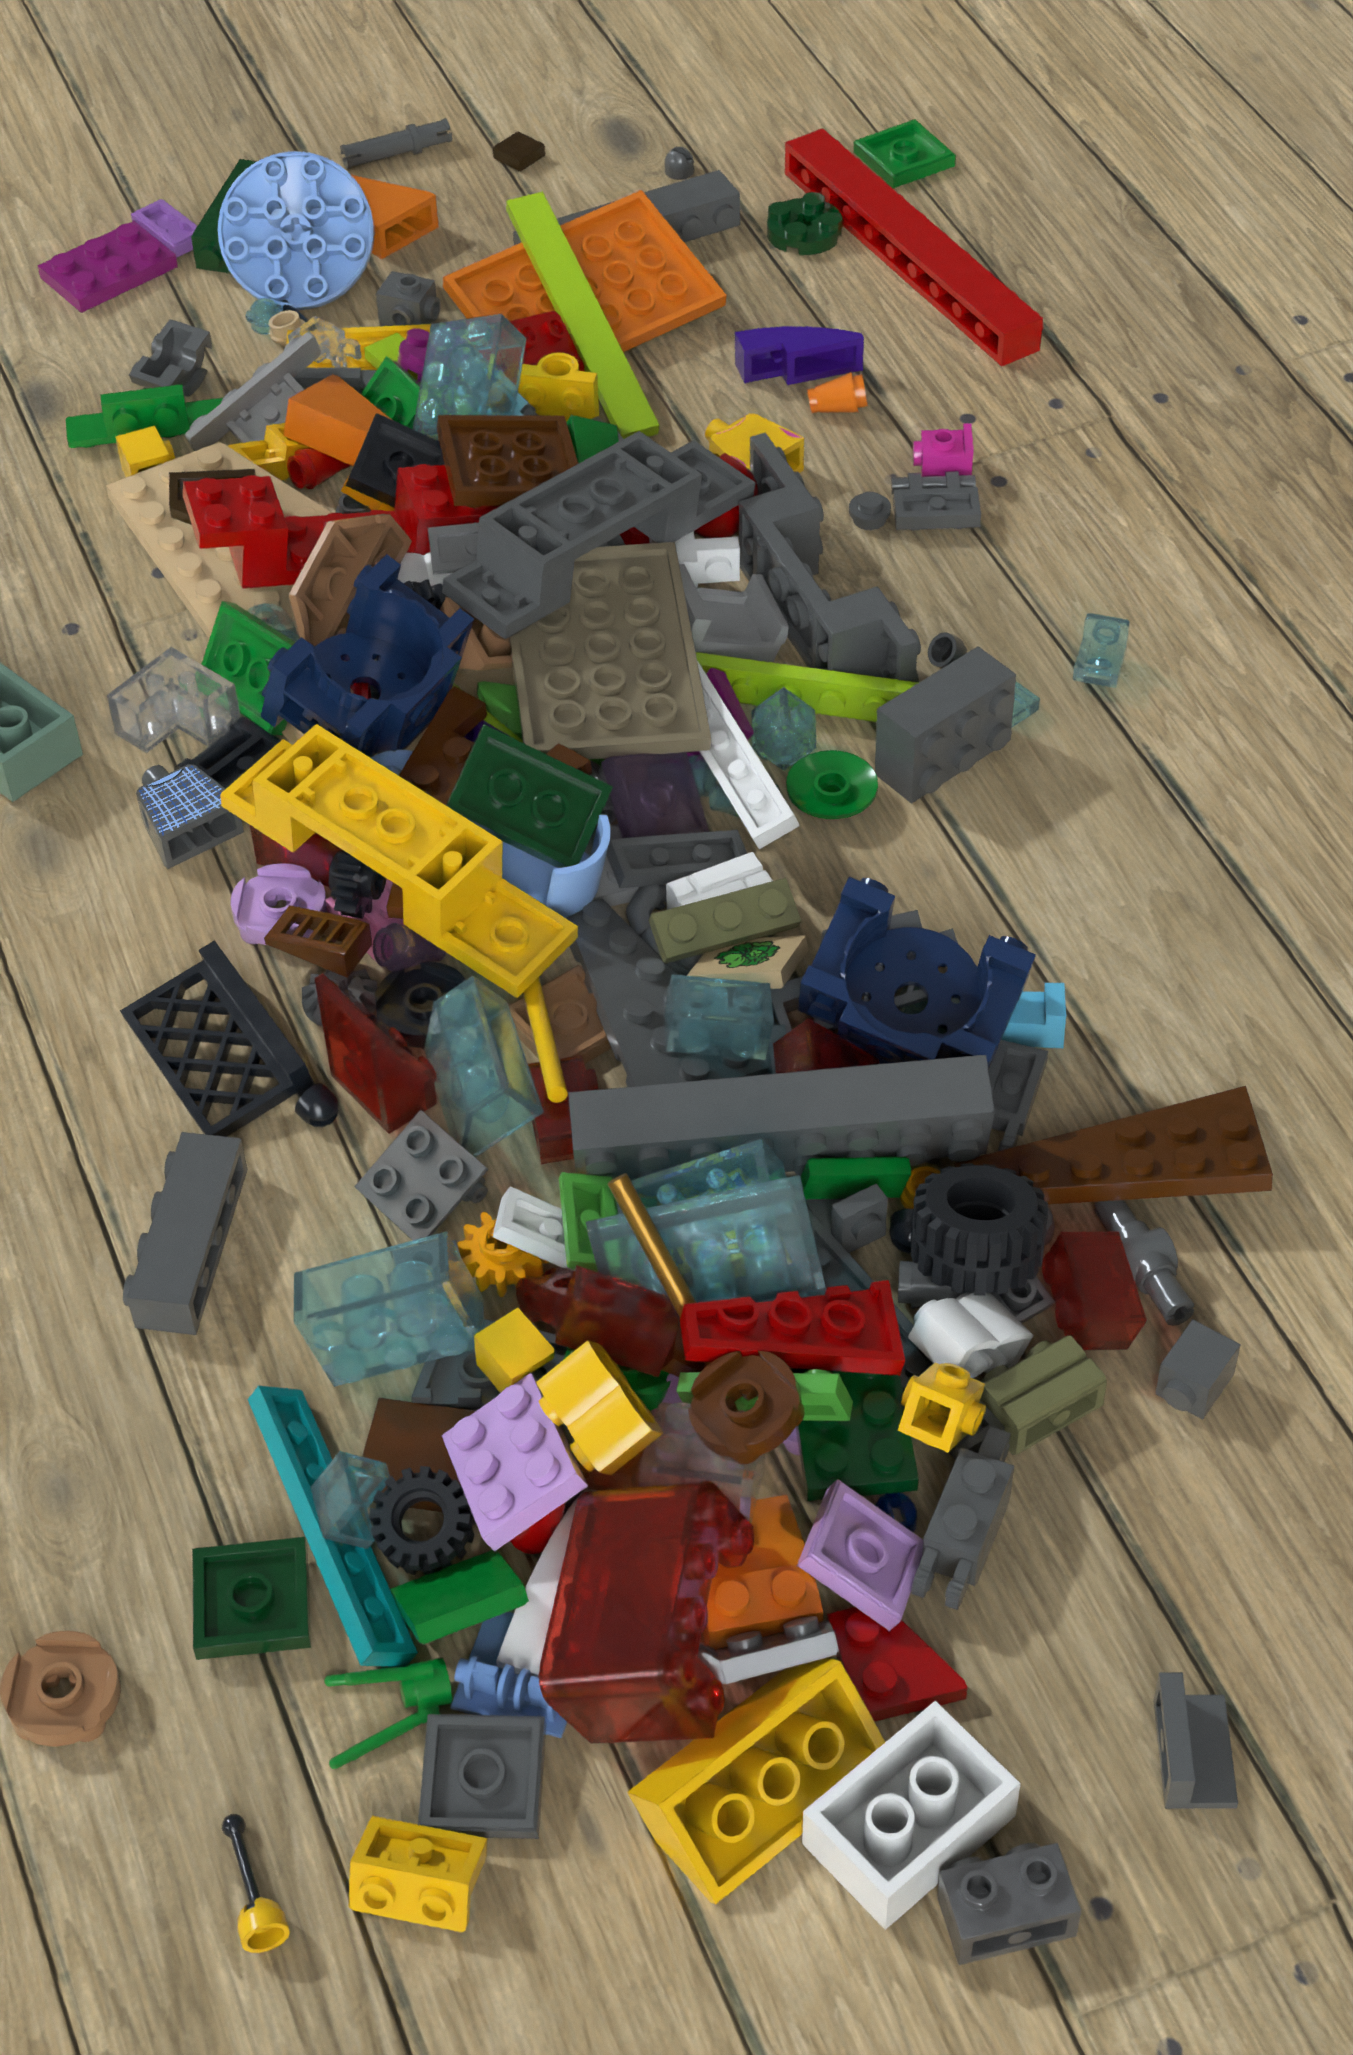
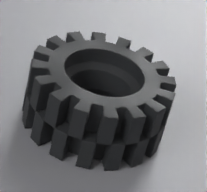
M420 1466V1472L413 1473L411 1468L401 1470L403 1477L395 1481L393 1476L385 1481L388 1487L386 1491L382 1493L377 1490L373 1498L377 1505L375 1509L370 1508L369 1519L373 1523V1527H370L372 1537L389 1562L397 1569L400 1566L406 1573L416 1576L417 1571H422L424 1575L435 1572L434 1569L451 1566L452 1563L450 1561L456 1556L462 1560L467 1553L464 1548L466 1543L473 1542L475 1533L472 1530V1525H476V1521L462 1486L456 1479L453 1481L448 1473L440 1469L438 1473H434L428 1466ZM422 1501L437 1504L442 1509L444 1515V1522L439 1533L426 1541H415L408 1538L402 1530V1519L407 1509L413 1504Z

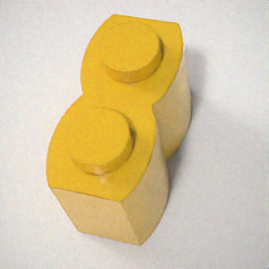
M587 1340L536 1382L543 1394V1397L538 1401L540 1407L555 1425L560 1427L564 1423L575 1440L570 1444V1449L580 1464L590 1472L596 1469L600 1473L612 1475L663 1434L651 1412L632 1390L619 1367L600 1344Z

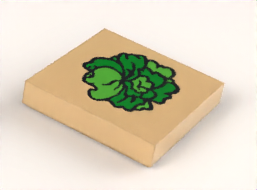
M806 935L761 937L704 953L687 975L689 991L697 993L781 989L808 952Z

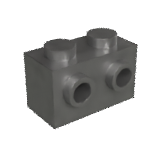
M1026 1843L1012 1848L1004 1856L984 1861L978 1857L963 1858L952 1863L946 1870L940 1871L937 1898L958 1965L1076 1937L1081 1908L1058 1843L1042 1847L1036 1843Z

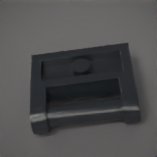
M240 717L230 725L228 733L192 760L185 758L174 767V771L187 764L196 765L226 789L278 744L281 739L268 733L249 719Z

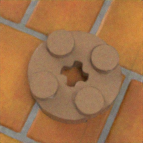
M56 1631L35 1639L37 1646L27 1650L22 1657L18 1652L9 1661L1 1680V1701L16 1734L24 1740L52 1747L66 1746L79 1741L90 1742L97 1739L104 1732L106 1721L113 1715L120 1698L121 1681L112 1656L101 1648L100 1642L91 1635L78 1631ZM62 1678H69L70 1685L74 1688L71 1693L62 1698H54L52 1694L46 1693L48 1688L57 1687Z

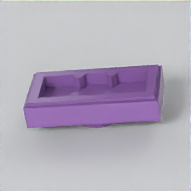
M163 199L131 214L132 221L138 223L174 252L176 258L193 250L191 235L197 225Z

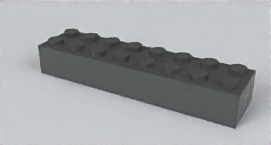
M986 1055L568 1092L576 1174L612 1177L613 1180L627 1173L633 1186H640L647 1190L662 1189L670 1185V1183L691 1181L697 1185H706L736 1162H739L756 1180H763L771 1177L774 1173L795 1172L801 1175L809 1158L906 1157L909 1158L910 1166L923 1164L928 1159L947 1157L956 1162L969 1161L977 1158L980 1154L987 1153L995 1113Z

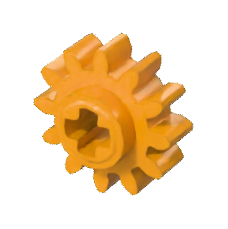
M481 1213L480 1228L470 1224L464 1225L465 1240L457 1242L466 1277L467 1279L475 1277L478 1292H482L490 1284L496 1285L498 1296L504 1297L507 1292V1285L514 1284L517 1290L524 1293L527 1291V1276L536 1280L544 1278L543 1264L548 1263V1261L493 1238L496 1219L492 1220L488 1213Z

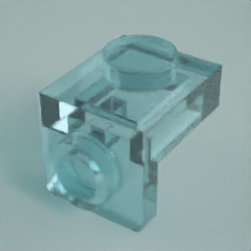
M1093 613L1086 615L1083 638L1074 665V681L1113 688L1117 687L1127 651L1129 620Z

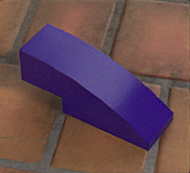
M802 326L757 328L735 332V365L744 383L783 376L786 384L791 385L863 371L864 337L862 333L841 329Z

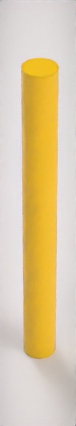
M538 977L523 992L547 1096L551 1102L559 1103L567 1098L568 1092L540 978Z

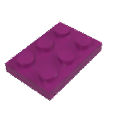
M132 221L122 224L117 229L98 238L90 239L72 250L55 255L52 259L39 264L38 270L40 278L82 313L177 268L178 264L174 252L138 223Z

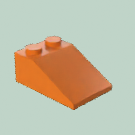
M787 1495L678 1513L705 1644L716 1650L727 1647L726 1640L740 1633L760 1631L761 1636L765 1637L784 1632L783 1625L785 1623L806 1616H816L818 1622L823 1621V1608L816 1579L797 1566L805 1543Z

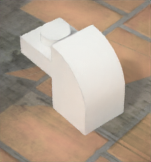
M694 531L675 541L679 564H685L695 587H698V584L740 581V547L738 537L695 539ZM649 538V543H656L651 538Z

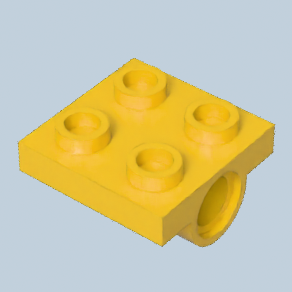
M552 353L541 358L537 366L516 364L513 372L514 389L536 409L535 412L538 415L565 416L566 422L571 415L587 419L599 417L597 373L579 371V364L575 357L566 353Z

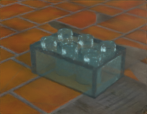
M503 314L431 324L413 430L439 441L437 433L438 415H514L526 338Z
M445 1231L295 1272L294 1324L335 1387L474 1350V1335L485 1328L483 1296L450 1236Z

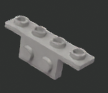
M308 331L302 337L291 340L278 357L270 363L261 365L254 372L252 378L239 389L228 392L222 399L221 404L208 415L198 417L185 433V437L192 449L197 451L210 446L229 431L241 443L264 440L266 425L285 423L288 398L304 390L294 377L322 354L315 336Z

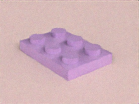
M532 1373L514 1385L505 1388L493 1400L470 1416L458 1421L453 1428L441 1435L481 1537L494 1551L588 1486L570 1449L562 1427L555 1425L539 1405L538 1401L543 1397V1394L537 1386L536 1382L538 1380Z

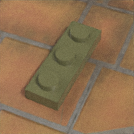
M786 878L653 913L648 920L664 964L798 928L802 922Z

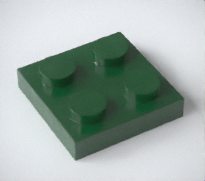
M305 1537L192 1549L193 1650L196 1660L311 1648L308 1547Z

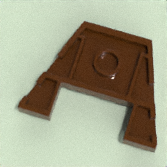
M455 686L450 689L398 776L446 805L474 742L464 736L487 717L485 702ZM560 743L556 744L546 753L588 775L592 774L591 761Z

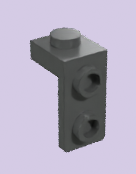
M795 1175L789 1180V1187L798 1197L797 1183L801 1175ZM877 1184L845 1199L801 1200L848 1253L886 1235L888 1198Z

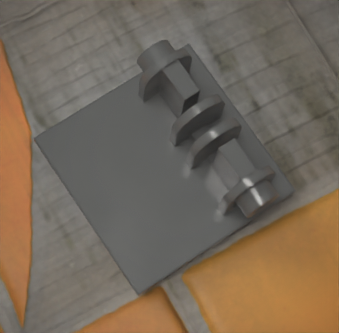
M420 1110L354 1187L419 1247H422L462 1200L479 1203L485 1198L488 1189L482 1176L488 1171V1168Z

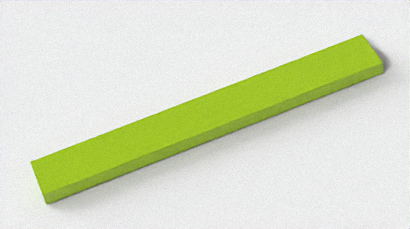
M543 191L506 200V211L555 311L561 316L578 355L584 362L585 372L597 373L598 399L610 423L617 425V430L623 439L638 431L647 437L659 434V423Z

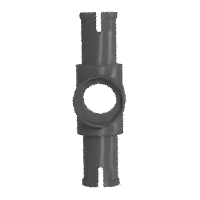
M1125 1200L1095 1202L1094 1206L1096 1209H1094V1213L1111 1236L1109 1257L1118 1281L1126 1288L1137 1285L1143 1294H1149L1168 1325L1175 1326L1186 1322L1194 1313V1303L1176 1279L1178 1268L1177 1253L1173 1241L1166 1230L1161 1227L1150 1230L1146 1223L1136 1219Z

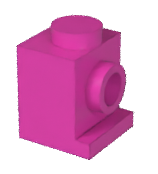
M963 423V430H921V441H913V466H921V477L945 476V472L958 471L959 475H972L974 452L972 424Z

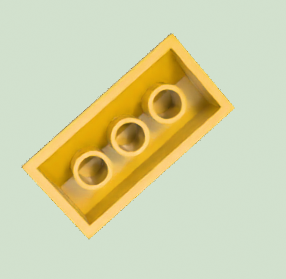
M823 1658L782 1670L627 1793L657 1844L711 1903L716 1905L801 1836L803 1832V1811L881 1747L885 1740L841 1661Z

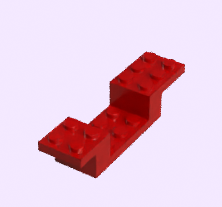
M420 464L415 467L398 468L395 510L393 511L372 510L363 513H330L327 515L284 517L270 476L248 475L243 478L231 479L204 478L199 481L183 482V498L199 549L229 547L242 589L294 585L328 521L390 514L412 541L406 553L425 555L430 552L428 528L479 523L480 517L500 507L481 506L471 508L467 506H454L445 465L430 466Z

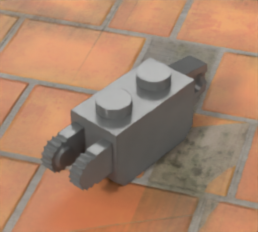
M990 1426L978 1453L964 1448L960 1449L923 1538L922 1559L913 1580L911 1594L924 1598L931 1589L935 1572L953 1578L949 1581L946 1589L945 1606L958 1610L969 1584L975 1586L978 1583L1011 1496L1014 1465L1005 1462L1009 1452L1011 1433Z

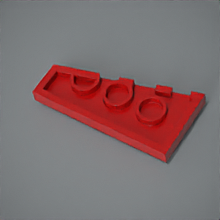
M889 1280L871 1282L868 1290L850 1291L848 1285L827 1287L825 1294L818 1296L800 1297L798 1291L777 1293L776 1299L773 1301L756 1303L750 1296L684 1304L680 1317L685 1361L712 1362L727 1353L740 1351L742 1357L750 1355L760 1356L758 1351H764L778 1356L790 1368L900 1375L905 1363Z

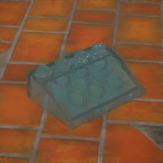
M800 1175L646 1208L697 1303L749 1296L756 1303L775 1300L777 1293L798 1291L800 1297L825 1294L827 1285ZM618 1214L586 1221L589 1240L617 1340L625 1343L627 1336L630 1335L647 1343L659 1354L663 1353L665 1350L667 1328L679 1315L624 1214Z

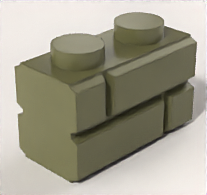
M1067 1335L1053 1344L1050 1341L1038 1343L1027 1353L1023 1361L1010 1368L1006 1365L993 1368L982 1380L985 1386L980 1400L1005 1426L1004 1431L1011 1433L1009 1451L1012 1455H1017L1103 1406L1107 1380L1105 1374L1093 1360L1086 1357L1085 1351L1071 1335Z

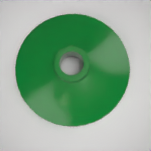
M826 750L809 754L798 760L791 767L786 779V791L791 802L808 815L822 819H844L861 813L873 803L878 792V778L872 766L864 759L844 751Z

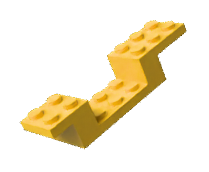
M317 724L293 745L282 739L220 794L221 806L291 852L294 853L314 833H317L401 887L403 892V925L516 998L578 938V926L502 878V840Z

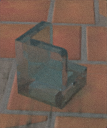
M339 1451L311 1486L324 1539L365 1549L372 1545L375 1540L370 1530L372 1525L369 1519L368 1507L374 1501L373 1498L377 1490L382 1491L386 1487L385 1481L390 1478L387 1463Z

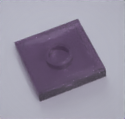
M687 752L608 757L601 763L607 784L613 786L610 796L622 838L709 832Z

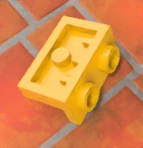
M371 1816L350 1860L349 1908L353 1911L464 1932L469 1923L471 1894L486 1860L487 1838Z

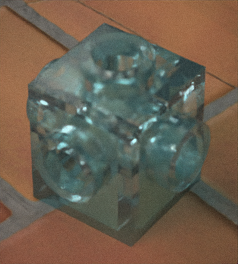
M781 688L751 711L752 729L754 731L752 735L753 750L762 759L769 760L783 771L801 758L811 754L817 748L815 709L786 688Z

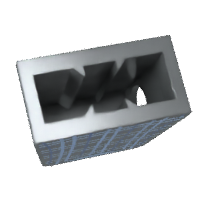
M187 764L171 773L163 766L155 765L147 769L143 774V786L139 787L136 792L141 818L167 869L244 832L242 819L221 806L220 794L225 788L196 765Z

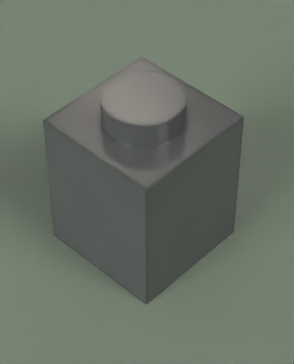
M1192 1319L1160 1365L1155 1394L1164 1398L1173 1408L1180 1411H1188L1203 1420L1234 1376L1241 1344Z

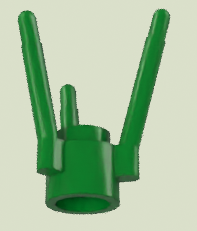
M444 1658L408 1665V1667L374 1669L326 1676L324 1683L329 1687L399 1681L404 1707L416 1706L417 1712L331 1758L329 1761L330 1768L338 1769L415 1727L427 1723L428 1714H440L439 1706L452 1704L451 1684Z

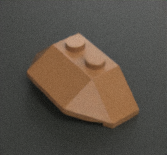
M378 514L327 522L289 593L292 619L299 639L302 637L315 647L332 636L344 634L350 617L347 613V608L355 597L357 590L353 584L361 570L368 564L374 567L386 554L398 563H401L412 541L390 514Z

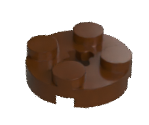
M740 1351L727 1353L708 1364L696 1377L691 1388L693 1400L691 1402V1409L688 1407L689 1419L700 1441L712 1452L720 1456L730 1457L737 1464H750L756 1461L760 1455L778 1447L790 1436L795 1427L803 1421L805 1415L804 1406L801 1401V1391L792 1370L781 1358L769 1352L758 1351L760 1356L750 1355L742 1357ZM756 1396L758 1397L753 1408L746 1412H737L738 1409L735 1404L737 1399L743 1397L749 1401Z

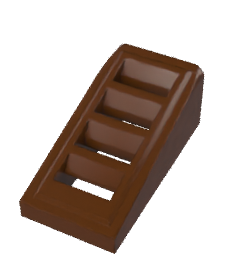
M290 905L264 937L266 945L346 978L349 977L372 946L370 924L351 917ZM293 923L299 925L292 935L286 934ZM308 929L313 930L308 938L302 937ZM322 935L327 936L324 941L319 940ZM336 941H340V942H341L340 945H339V944H334V943H335Z

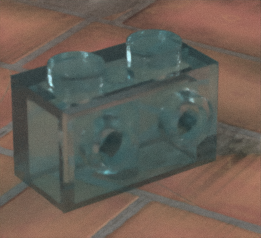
M671 974L664 1011L666 1051L765 1060L774 1023L770 983Z

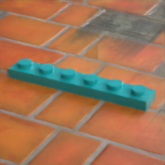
M258 1385L247 1400L360 1666L406 1667L418 1652L303 1391Z

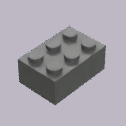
M977 646L877 708L875 773L877 777L912 804L924 795L935 792L943 783L960 772L968 771L977 761L991 752L1002 749L1011 740L1016 674Z

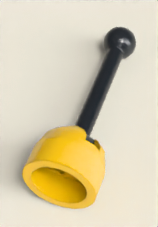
M230 1814L222 1822V1831L227 1837L231 1838L249 1903L242 1907L237 1918L238 1934L242 1948L245 1951L251 1953L266 1952L280 1946L287 1940L290 1934L289 1926L280 1905L272 1899L260 1897L242 1835L246 1827L245 1820L239 1814Z

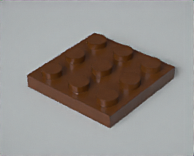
M438 415L437 433L454 506H467L471 508L502 506L578 464L565 416Z

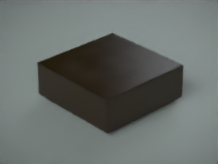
M519 131L493 147L494 159L519 172L545 156V144Z

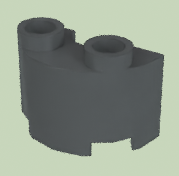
M169 319L161 332L152 341L151 351L153 355L151 357L143 355L132 367L129 374L132 383L146 388L182 384L184 396H191L200 387L207 374V369L201 368L205 347L212 349L210 332Z

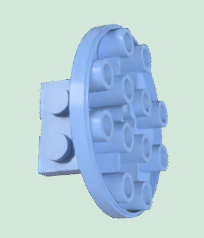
M282 152L255 162L233 182L220 209L218 239L222 256L229 271L249 294L271 306L290 305L297 310H306L326 305L338 299L359 280L366 269L372 253L374 220L362 188L343 167L328 158L314 153ZM282 300H287L289 303L280 302V301H282Z

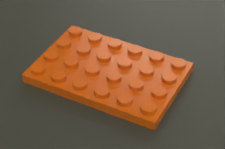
M642 190L560 225L623 352L713 312L726 304L727 295ZM522 242L443 277L444 290L474 329L480 327L486 332H491L502 322L555 311Z

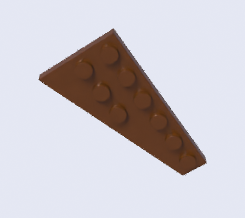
M1246 1086L978 1156L969 1161L954 1163L955 1168L961 1167V1164L973 1163V1165L982 1166L984 1164L995 1165L996 1168H1008L1016 1171L1017 1176H1026L1034 1182L1033 1187L1042 1190L1045 1195L1044 1201L1048 1202V1205L1272 1191L1273 1173Z

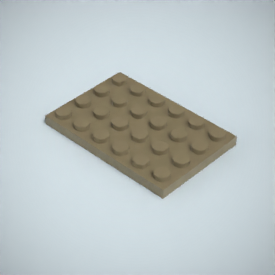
M675 542L597 547L575 559L570 602L509 637L523 743L545 754L556 744L560 743L587 759L711 750V733Z

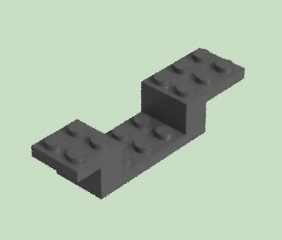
M638 431L480 517L476 561L443 578L442 593L503 639H507L570 602L575 559L632 527L637 528L656 543L675 542L739 505L740 500L753 497L756 482L694 440L670 453Z
M766 433L750 437V470L757 480L759 494L739 501L740 569L748 581H750L752 574L763 575L781 613L787 621L789 627L787 637L809 668L919 682L916 664L917 655L921 652V645L915 630L908 629L900 618L896 604L893 601L889 602L878 586L831 601L828 592L825 589L821 590L814 581L813 575L819 574V555L823 553V544L819 535L820 522L824 519L822 505L817 497L811 496L805 487L800 473L792 470L787 463L783 450L780 447H776Z

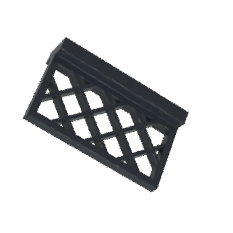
M214 940L198 950L203 959L201 962L123 1008L120 1012L202 1133L205 1135L227 1137L294 1094L300 1098L315 1083L306 1064ZM204 980L208 985L202 1001L183 999L185 991L198 982ZM154 1009L166 1010L161 1026L141 1025L138 1021L139 1018ZM178 1011L198 1013L193 1029L173 1028ZM210 1014L230 1016L225 1032L204 1030ZM168 1039L188 1041L182 1058L163 1056ZM200 1042L220 1044L215 1061L194 1059ZM232 1045L252 1047L247 1063L226 1062ZM260 1059L262 1060L264 1065L259 1064ZM172 1069L178 1070L177 1074H175ZM190 1071L210 1072L205 1090L185 1088ZM222 1074L243 1075L238 1092L216 1091ZM255 1076L274 1078L278 1083L277 1086L262 1095L249 1094ZM194 1101H199V1102H200L199 1107L197 1106V1104H196ZM212 1103L233 1104L230 1115L216 1124L210 1125L207 1117Z

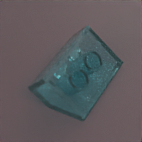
M471 976L433 1003L424 1051L449 1134L474 1157H477L542 1114L543 1109L507 1001L474 976Z

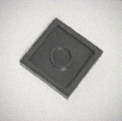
M428 1714L418 1825L484 1838L539 1839L546 1739L545 1716Z

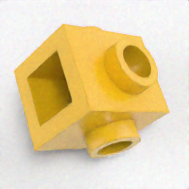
M935 1362L920 1376L913 1375L909 1380L901 1400V1405L905 1409L898 1431L914 1437L929 1446L950 1452L967 1434L974 1436L979 1429L986 1410V1406L979 1403L985 1383L971 1378L970 1373L958 1365L950 1363L938 1364Z

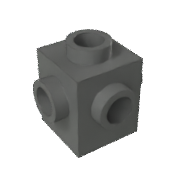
M391 271L376 292L379 326L431 324L439 316L441 302L436 296L435 280L418 277L414 274Z

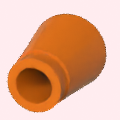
M850 372L815 386V388L807 389L811 413L859 412L858 408L868 407L862 374L852 376Z

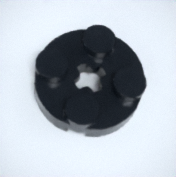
M420 962L421 969H413L405 972V966L398 968L388 974L376 990L375 1004L379 1030L393 1041L404 1046L421 1048L429 1053L444 1050L448 1045V1041L459 1036L472 1019V996L466 979L455 968L438 962ZM427 1000L433 1001V1006L427 1009H418L414 1005L415 1003L424 1004Z

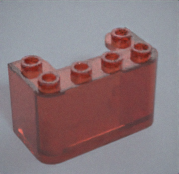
M707 1480L584 1492L577 1501L540 1661L539 1685L547 1704L591 1744L714 1738L718 1715L724 1707L725 1695L721 1682L716 1679L712 1671L697 1657L700 1639L708 1623L707 1603L712 1579L718 1571V1562L726 1568L742 1566L754 1547V1526L713 1482Z

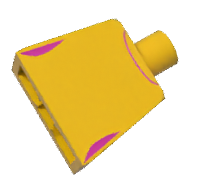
M747 414L730 425L717 418L712 420L705 430V438L709 441L710 452L718 457L723 453H727L743 463L749 470L750 437L766 433L773 444L783 450L787 463L792 470L799 473L804 471V437L757 414Z

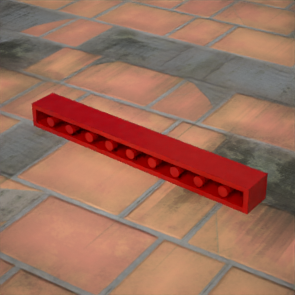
M821 128L785 142V175L805 193L817 192L824 195L825 202L834 205L840 211L843 218V227L1001 367L1040 351L1043 317L1020 299L1014 291L998 280L989 270L977 262L967 251L955 243L945 232L941 231L923 213L919 212L905 200L901 194L897 193L880 176L869 169L838 140Z

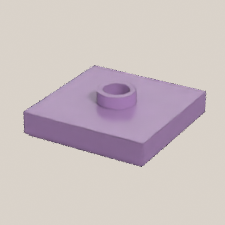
M837 1479L826 1490L797 1566L890 1631L902 1619L912 1590L913 1580L922 1559L923 1539Z

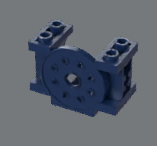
M386 554L374 567L370 564L365 566L356 577L353 586L357 590L355 597L347 608V613L350 617L344 634L332 636L315 647L301 637L289 649L282 647L275 653L267 667L270 671V676L262 691V696L265 699L260 717L273 727H276L285 719L303 734L317 724L370 758L375 754L390 750L394 752L396 750H405L429 726L448 692L452 689L474 618L461 608L451 617H448L398 580L401 564ZM355 683H369L378 690L380 697L379 699H367L363 696L352 694L350 688Z
M848 877L841 893L838 908L811 966L808 965L802 978L798 1011L838 1027L836 1048L876 1065L986 1055L989 1071L993 1057L1025 988L1036 954L1029 952L1028 947L1015 938L1001 936L998 939L989 935L977 966L971 956L958 943L941 933L917 927H901L889 930L895 895L888 893V888L876 880L862 878L859 881ZM910 952H912V955L915 956L914 960H909L907 958V955H909ZM875 966H882L884 970L879 972L875 969ZM947 967V972L941 973L938 969ZM906 985L918 986L927 996V1006L918 1014L903 1013L897 1008L894 1001V995L898 989ZM869 996L871 1000L866 1002L862 1000V997ZM957 998L960 1002L955 1004L951 999ZM938 1028L946 1029V1033H939Z

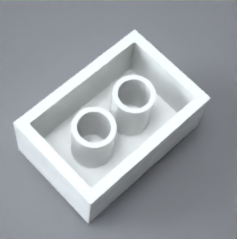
M934 1701L803 1811L802 1844L886 1930L939 1884L940 1871L946 1870L952 1863L971 1856L1016 1816L1021 1783L947 1711Z

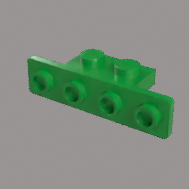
M182 384L100 394L102 413L66 418L68 447L90 448L96 445L117 443L115 436L152 426L156 427L160 437L171 438L183 435L190 429V426L198 417L208 415L220 405L223 398L185 402Z

